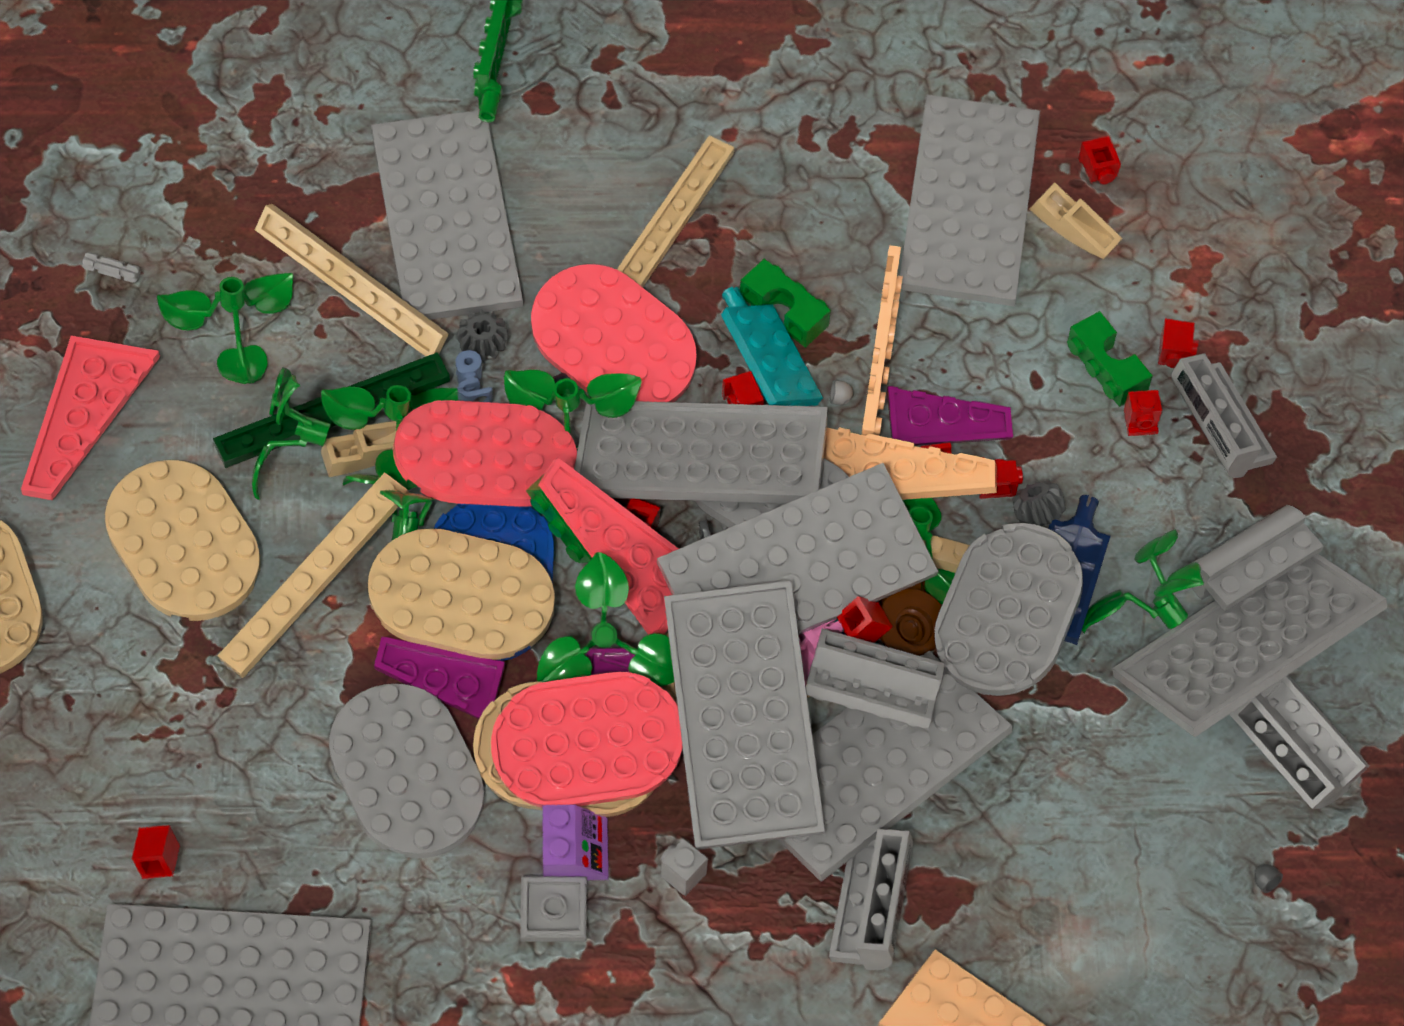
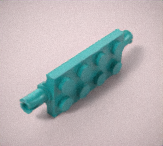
M739 287L726 289L722 294V298L728 307L724 309L721 316L768 405H818L823 396L774 306H748Z

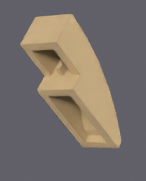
M1056 183L1029 209L1058 234L1102 259L1123 239L1081 198L1075 202Z
M396 421L366 425L362 429L354 430L353 434L327 438L324 447L321 449V455L328 476L348 474L375 466L376 458L381 452L393 450Z

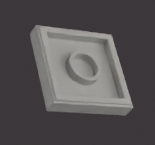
M521 876L520 941L586 942L587 877Z

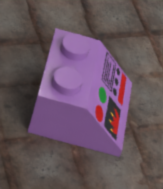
M543 805V876L587 877V880H608L607 817L596 815L594 812L577 805Z

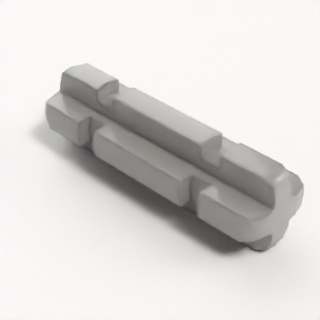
M87 252L83 258V268L90 271H96L97 269L98 273L118 279L124 277L125 281L136 283L140 276V267L128 263L126 266L125 262L105 256L98 258L99 255L92 252Z

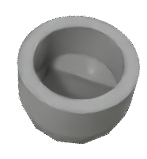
M834 380L830 391V403L845 405L850 402L853 396L852 387L844 381Z

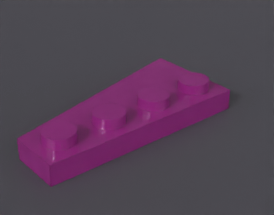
M887 386L890 433L893 439L914 443V446L949 442L1008 440L1013 438L1010 407L977 401H964L955 397H942L926 394V392L898 389V387Z
M382 636L374 668L406 685L423 689L440 701L479 719L491 701L494 702L497 699L505 662L473 657Z

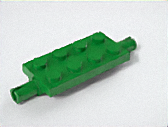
M523 0L490 1V11L493 12L491 17H486L484 33L487 36L486 40L481 39L479 46L481 61L475 62L473 79H476L474 96L478 97L480 109L478 115L479 119L484 122L495 121L498 104L502 97V86L497 82L512 17L522 13Z

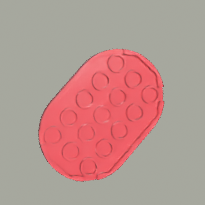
M578 265L554 275L538 292L531 313V326L536 346L548 362L574 380L585 392H587V385L591 380L605 374H629L640 377L642 384L636 401L675 402L687 390L694 376L696 366V346L689 328L677 314L626 274L603 265Z
M436 400L414 409L405 416L395 434L393 456L402 477L406 481L411 480L421 488L420 492L433 499L456 504L528 507L532 505L530 503L531 497L526 490L546 473L553 460L560 458L574 469L577 448L570 433L565 431L564 426L558 420L534 406Z
M610 672L532 685L511 698L510 703L498 715L491 736V753L494 766L504 785L524 802L543 808V805L584 806L626 800L645 795L658 788L670 777L677 767L683 751L678 706L666 690L664 691L660 686L650 681L649 678L630 672Z

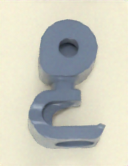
M471 350L460 352L455 359L456 377L459 384L457 389L458 401L474 402L478 397L487 396L485 400L480 402L493 403V388L480 389L479 381L482 378L480 355Z

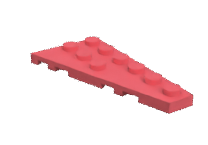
M77 336L70 337L21 487L22 495L53 501L159 360V351Z
M560 458L553 460L538 484L591 557L595 553L601 552L612 558L621 567L629 585V593L625 604L647 634L659 633L665 635L668 625L664 596L672 594L656 561L657 558L679 548Z

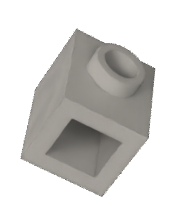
M684 839L676 846L670 845L661 856V877L684 896L707 874L708 858Z

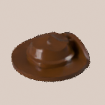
M904 589L890 595L881 605L893 626L880 638L883 645L917 656L924 655L928 651H934L936 649L935 625L942 605L930 594L918 589Z

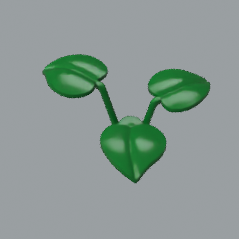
M293 273L260 277L248 282L245 286L241 279L227 277L220 283V292H215V299L212 305L206 294L199 291L186 290L168 295H157L158 307L164 319L173 327L180 330H195L204 325L205 317L213 315L220 302L227 312L233 313L237 349L230 348L224 350L217 359V368L220 374L230 381L251 384L264 376L268 365L267 356L264 350L257 345L242 347L238 311L244 306V303L247 306L255 305L259 312L265 314L278 313L285 310L292 300Z
M282 367L278 374L271 398L269 415H274L277 406V425H281L284 414L299 421L295 435L300 436V440L269 441L267 445H264L252 474L253 494L258 500H260L258 476L264 461L272 449L277 446L299 445L306 447L307 442L324 447L331 425L328 422L309 416L306 417L289 407L290 397L300 385L296 381V375L291 374L289 369Z
M506 370L504 374V387L510 404L531 405L542 411L545 404L552 405L555 400L557 407L563 411L564 429L569 433V413L579 406L580 398L589 405L595 404L596 411L601 416L617 418L627 414L632 409L642 384L641 378L634 375L605 374L594 378L587 385L588 397L584 394L583 389L578 390V385L574 380L564 378L555 384L553 377L544 371Z
M394 385L387 390L386 399L381 398L376 408L375 400L371 393L359 387H342L332 390L322 389L321 400L327 416L339 427L349 430L362 429L367 425L368 417H375L384 408L388 418L396 421L397 431L399 424L408 415V412L410 413L424 404L436 400L458 401V388H434L411 395L406 387ZM385 450L378 455L375 462V470L379 478L386 473L407 490L417 487L411 480L406 481L398 471L394 461L393 450Z
M349 475L343 479V485L354 481L374 484L379 479V476ZM380 490L381 495L401 508L399 512L396 509L392 514L391 522H394L392 540L408 532L418 530L419 526H423L424 518L434 499L416 493ZM426 502L419 517H417V511L409 510V505Z
M932 498L902 500L922 540L925 541L926 548L933 560L932 534L929 531L938 527L941 522L939 507ZM937 568V576L925 580L924 588L926 593L934 597L940 604H943L955 573Z
M1176 529L1148 542L1136 553L1134 558L1138 564L1150 559L1161 584L1154 591L1156 596L1153 600L1154 608H1151L1129 592L1124 594L1121 590L1111 592L1097 600L1088 609L1082 628L1084 634L1091 625L1118 611L1126 600L1132 601L1147 611L1153 619L1159 616L1168 629L1177 627L1187 619L1188 613L1172 593L1204 585L1200 565L1197 562L1188 564L1173 572L1165 581L1157 563V556L1167 552L1175 544L1178 538Z
M601 552L595 553L592 559L580 571L575 583L577 598L584 606L590 609L599 607L602 609L600 622L596 623L591 629L592 640L582 649H580L577 640L570 636L560 637L551 642L540 658L537 669V682L589 676L592 672V663L584 654L594 645L607 648L613 644L635 655L629 662L628 668L630 673L645 676L658 686L675 682L669 637L659 633L646 635L640 640L637 650L618 639L616 629L607 622V606H622L628 597L629 585L623 570L612 558Z

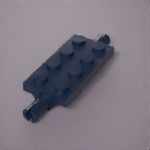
M1089 495L1080 496L1074 517L1064 522L1053 520L1052 524H1049L1048 529L1054 531L1069 543L1082 569V595L1064 640L1075 645L1078 644L1110 540L1109 535L1099 533L1094 528L1092 521L1099 501L1092 497L1087 507Z

